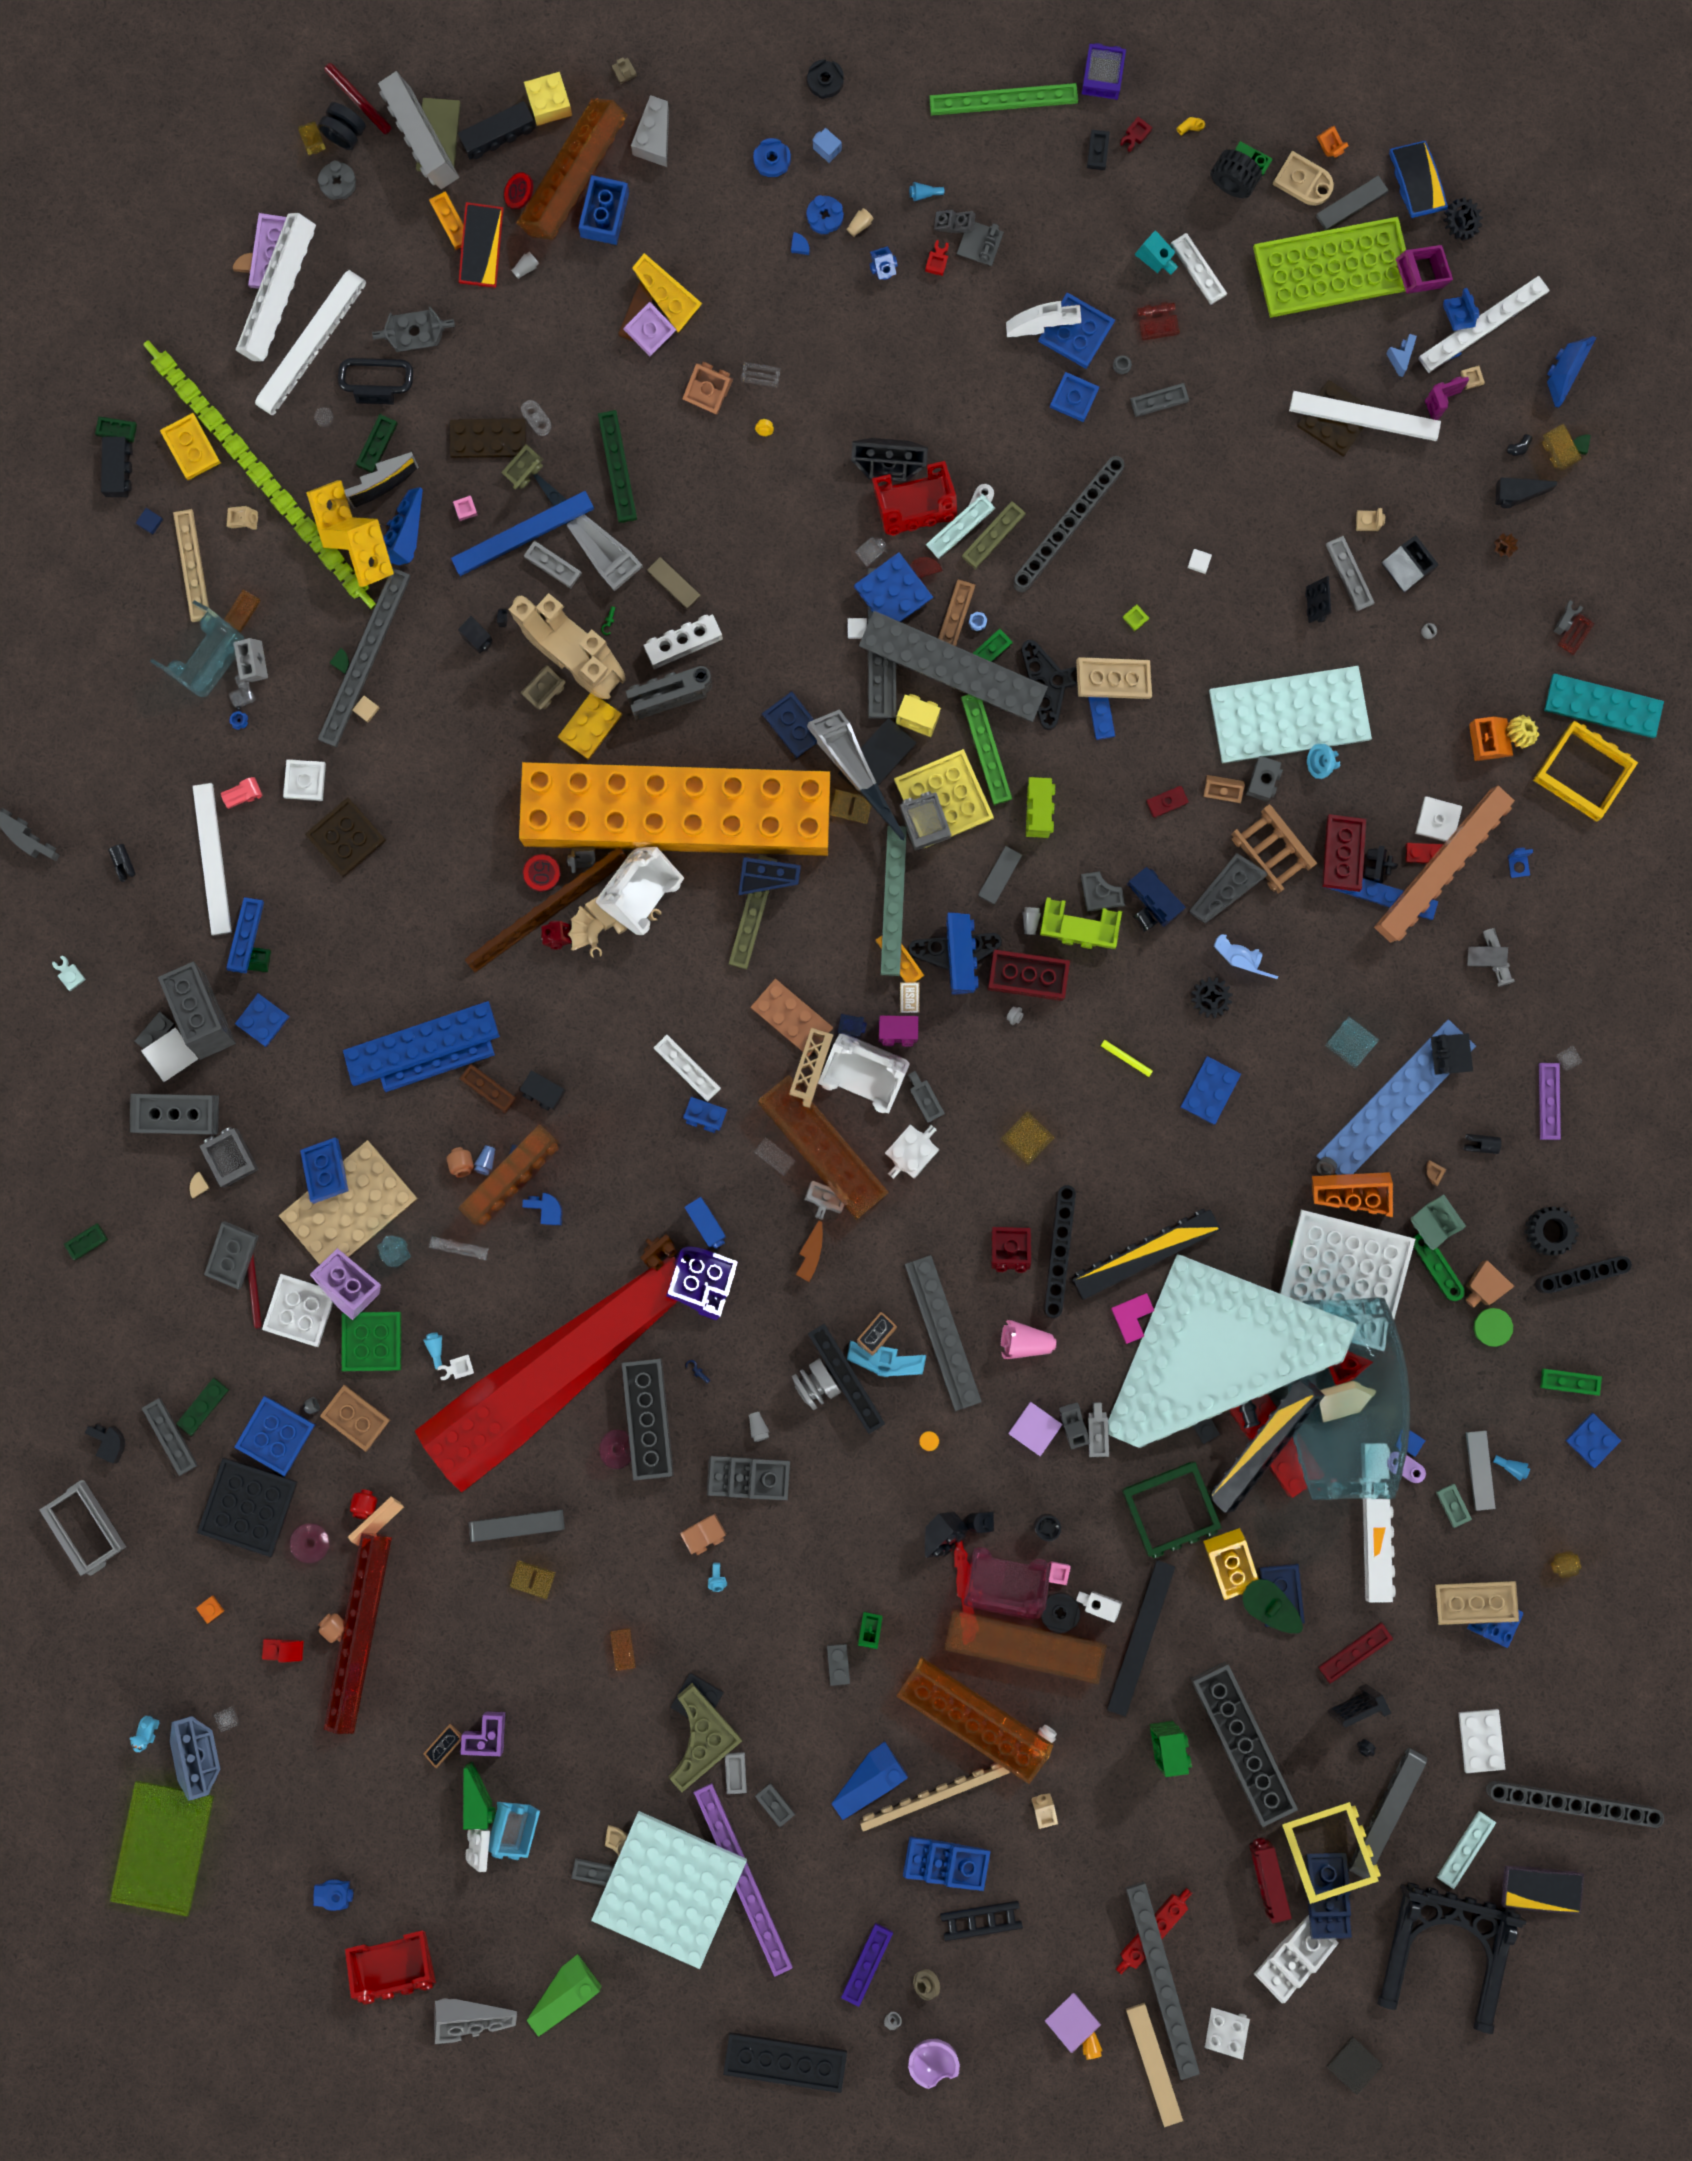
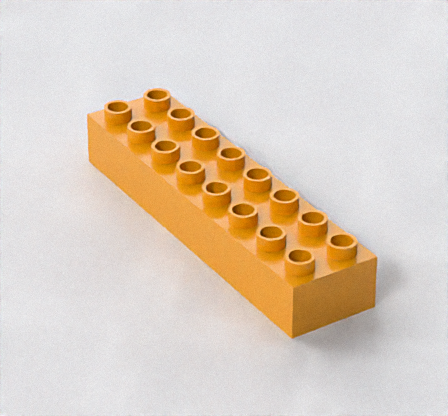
M522 762L519 839L524 847H595V849H617L620 847L621 850H635L639 847H658L660 851L828 856L830 772Z

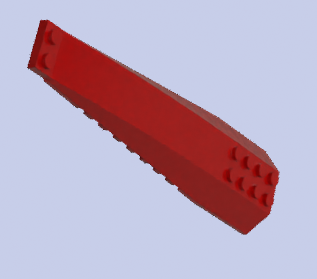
M674 1256L663 1260L664 1264L658 1271L650 1268L475 1383L415 1430L423 1448L446 1478L460 1492L466 1490L528 1441L677 1302V1300L666 1296L675 1269L676 1259Z

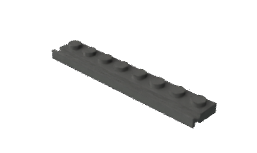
M868 568L867 575L876 568ZM868 606V623H869L870 618H871V616H872V614H873V612H872V610L869 608V606ZM868 651V718L896 719V663Z
M930 1255L905 1264L954 1410L958 1411L981 1403L982 1401L932 1256Z

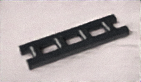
M1012 1901L940 1913L941 1920L948 1921L949 1933H944L945 1941L1023 1929L1022 1921H1015L1014 1909H1020L1019 1902ZM1006 1911L1008 1923L996 1925L994 1913ZM987 1914L988 1926L977 1928L975 1916ZM967 1917L969 1929L957 1931L955 1919Z

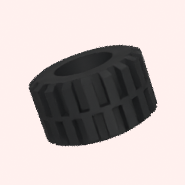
M1233 149L1224 150L1210 171L1212 180L1222 191L1240 199L1250 197L1262 177L1259 165L1252 158Z
M1541 1208L1536 1210L1535 1214L1529 1216L1530 1221L1525 1224L1528 1228L1524 1230L1525 1234H1528L1526 1241L1531 1243L1530 1247L1536 1249L1537 1253H1543V1255L1564 1254L1567 1250L1573 1248L1572 1244H1576L1577 1240H1575V1237L1579 1236L1576 1228L1579 1227L1578 1224H1574L1575 1217H1571V1213L1564 1211V1208ZM1548 1220L1557 1222L1561 1230L1559 1239L1554 1243L1549 1242L1543 1234V1226Z

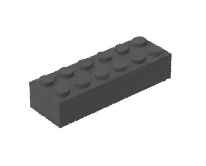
M662 1358L622 1363L633 1481L673 1476Z

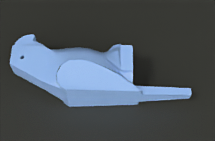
M1224 934L1216 938L1214 947L1230 965L1278 979V976L1257 970L1262 958V953L1259 952V949L1250 951L1241 945H1231L1229 940L1226 939L1227 935Z

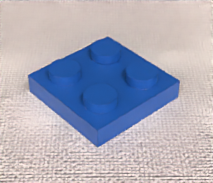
M1065 372L1050 404V408L1084 422L1098 393L1099 386Z
M258 993L235 1024L267 1047L290 1016Z
M1591 1413L1565 1440L1593 1468H1596L1621 1442L1594 1413Z

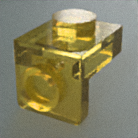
M315 121L298 127L308 156L326 149Z

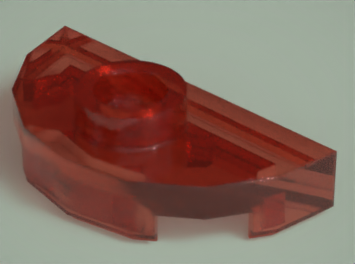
M919 557L910 565L918 578L943 571L941 565L929 557Z

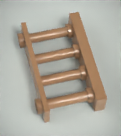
M1269 804L1261 811L1263 815L1260 820L1243 833L1236 829L1231 835L1233 836L1232 841L1237 847L1241 846L1253 863L1267 872L1265 878L1269 881L1267 883L1269 888L1279 894L1284 890V887L1281 885L1302 868H1306L1309 871L1317 862ZM1271 824L1275 829L1273 830L1274 833L1252 848L1246 839L1264 825ZM1278 838L1283 839L1286 843L1285 848L1264 864L1258 854ZM1290 853H1294L1298 858L1297 863L1276 878L1269 869Z

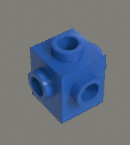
M888 246L870 252L872 262L869 264L872 274H876L878 279L883 280L889 279L892 275L896 274L897 260L895 255H892Z

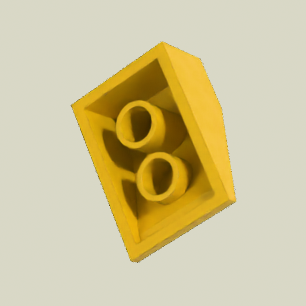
M1240 1528L1203 1541L1224 1600L1243 1594L1249 1583L1258 1580L1247 1542Z

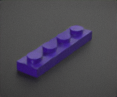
M877 1923L874 1924L841 1995L842 1999L858 2007L860 2006L893 1935V1931Z

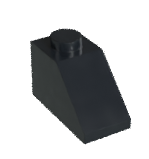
M472 616L458 629L463 640L479 654L482 651L486 652L491 647V636Z

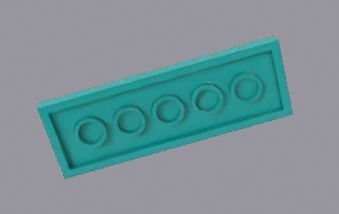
M1553 674L1544 711L1655 738L1664 701Z

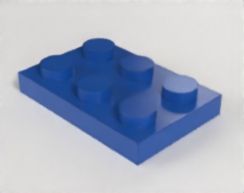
M1207 1056L1181 1108L1215 1125L1241 1074Z
M332 1138L300 1150L311 1203L315 1204L349 1191L339 1140L337 1138Z

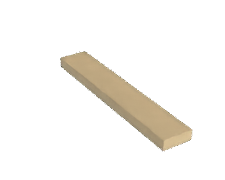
M192 509L173 512L191 622L209 620L211 616L194 513Z
M1141 2003L1127 2008L1126 2011L1163 2125L1167 2127L1182 2122L1183 2119L1146 2005Z

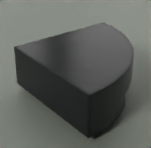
M503 608L498 609L497 624L499 627L507 626V610Z

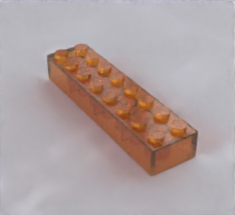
M591 99L516 222L529 236L552 240L558 234V229L567 219L569 211L576 204L577 198L581 191L585 189L590 176L594 174L598 163L605 156V152L614 141L618 130L624 125L627 114L614 100Z
M788 1075L759 1099L758 1104L827 1186L830 1187L854 1218L858 1220L889 1192L813 1102L809 1108L803 1106L804 1099L789 1095L794 1080ZM796 1085L795 1090L804 1092L798 1085Z
M953 1608L944 1644V1649L1095 1684H1099L1107 1647L1104 1642L1056 1633L1047 1629Z
M920 1657L898 1691V1698L1028 1784L1031 1783L1050 1757L1054 1744L922 1657Z

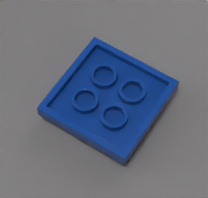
M1066 293L1061 301V307L1080 305L1081 323L1057 325L1054 327L1048 326L1044 329V333L1041 334L1038 342L1087 369L1115 323V319L1073 295Z
M899 552L854 585V588L872 612L876 611L899 622L905 620L933 599L931 593Z
M264 1396L234 1448L286 1476L316 1424Z

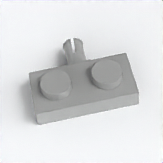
M811 1181L804 1200L812 1202L819 1207L815 1217L823 1220L826 1210H832L837 1213L842 1212L848 1194Z

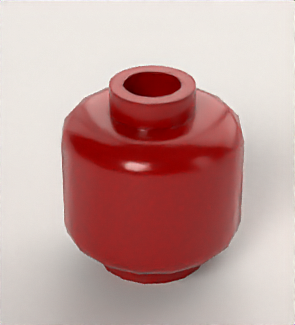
M362 1489L361 1492L353 1494L349 1508L350 1512L353 1513V1517L366 1520L375 1512L378 1500L372 1495V1491Z

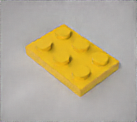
M194 413L160 430L187 480L221 463Z
M590 693L559 734L558 739L589 760L621 718L622 713L601 698Z

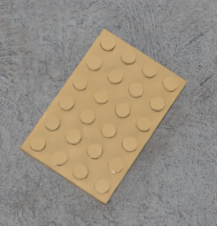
M368 1140L343 1160L348 1192L313 1204L310 1202L307 1191L279 1215L319 1264L326 1260L337 1248L349 1258L418 1199Z

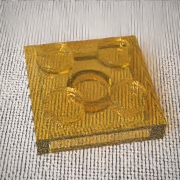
M1027 1111L1001 1140L1029 1165L1055 1137Z

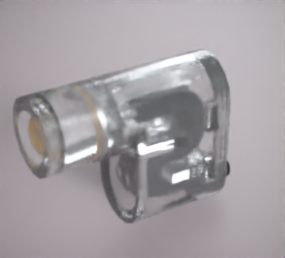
M237 675L235 680L239 689L230 692L228 695L232 705L239 711L241 707L256 701L249 682L240 680L239 675Z

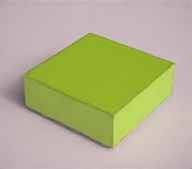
M1135 605L1122 617L1134 631L1149 620V617L1138 605Z

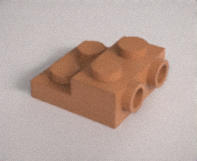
M703 362L702 365L696 363L683 400L718 414L733 379L729 377L730 373L720 369L719 372L712 370L713 365L706 362Z

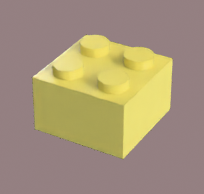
M560 72L524 82L537 126L572 116Z
M905 695L897 714L896 724L931 737L941 708L932 701H927V703L921 701L920 697L916 695Z

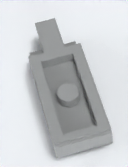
M1093 1402V1413H1089L1088 1417L1089 1457H1109L1108 1417L1106 1412H1102L1101 1402Z

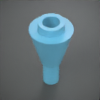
M435 1332L427 1334V1338L423 1339L431 1357H433L435 1369H438L442 1365V1335H438Z

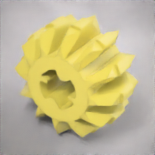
M1518 716L1512 719L1506 728L1509 732L1507 736L1511 738L1510 742H1514L1516 747L1520 746L1522 749L1534 744L1540 735L1537 732L1538 727L1535 726V721H1531L1530 716Z

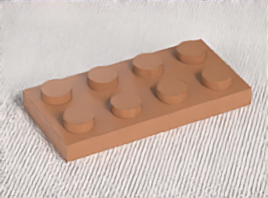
M776 978L751 1006L752 1010L802 1052L804 1051L811 1028L830 1033L833 1030L829 1023ZM813 1035L812 1040L817 1045L824 1038ZM814 1051L807 1053V1056L809 1057Z

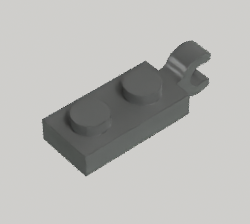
M916 1071L908 1074L914 1085L909 1090L927 1123L944 1115L945 1113L928 1081L921 1082Z

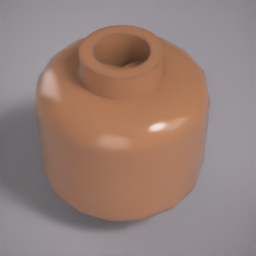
M461 1147L454 1148L447 1156L449 1171L451 1174L456 1175V1177L468 1176L474 1168L472 1156L468 1150H464Z
M328 1613L318 1624L320 1626L319 1633L330 1643L336 1640L340 1642L348 1634L345 1631L348 1627L347 1622L336 1613L332 1615Z

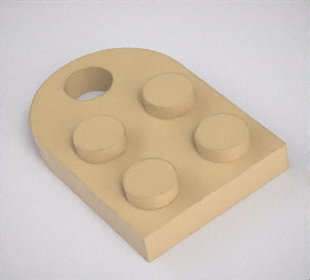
M1294 151L1291 152L1272 184L1305 204L1313 206L1326 202L1334 186L1329 172ZM1324 187L1327 193L1320 194L1318 188Z

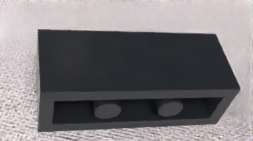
M102 437L101 493L105 497H128V491L132 489V484L129 480V473H132L129 455H132L133 448L126 437Z

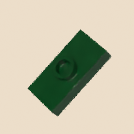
M98 416L95 435L97 437H126L129 442H134L137 424L132 421Z
M96 1223L64 1243V1246L72 1259L76 1261L106 1242L108 1238L100 1225Z

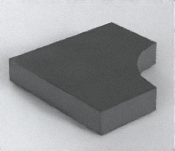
M1100 871L1081 874L1087 912L1125 906L1122 887H1114L1108 884L1102 878Z

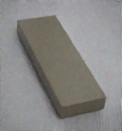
M661 557L647 569V572L687 610L701 597Z

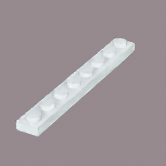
M1537 276L1481 314L1476 321V327L1457 330L1420 355L1419 361L1428 373L1432 372L1546 295L1550 290L1540 276Z

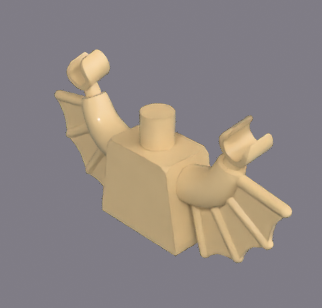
M598 896L586 903L585 908L579 906L578 913L571 918L572 929L568 933L572 940L571 950L574 951L590 944L592 946L590 949L591 957H593L592 952L594 949H598L599 956L602 955L601 949L597 947L598 934L602 929L606 931L614 927L618 934L628 929L597 905L596 899ZM653 909L651 913L648 915V918L651 921L657 920L653 917V912H656L658 915H661V911L659 909Z

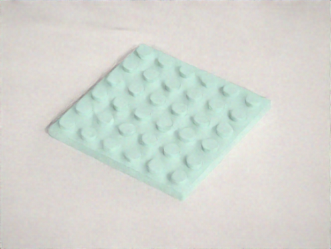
M638 1811L591 1921L700 1969L747 1859Z

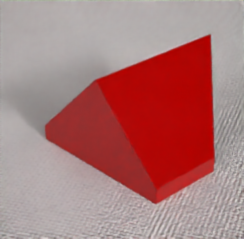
M1347 1351L1343 1362L1328 1368L1335 1385H1340L1355 1379L1373 1361Z

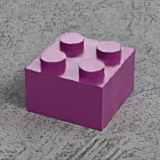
M879 1016V1043H883L882 1046H894V1043H902L904 1047H912L914 1043H917L918 1016Z

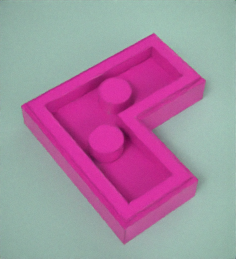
M1147 1293L1111 1308L1126 1344L1144 1337L1137 1318L1154 1311Z

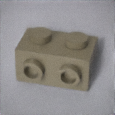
M545 665L523 689L521 694L537 709H546L552 702L550 699L555 694L558 695L563 691V685L566 682Z

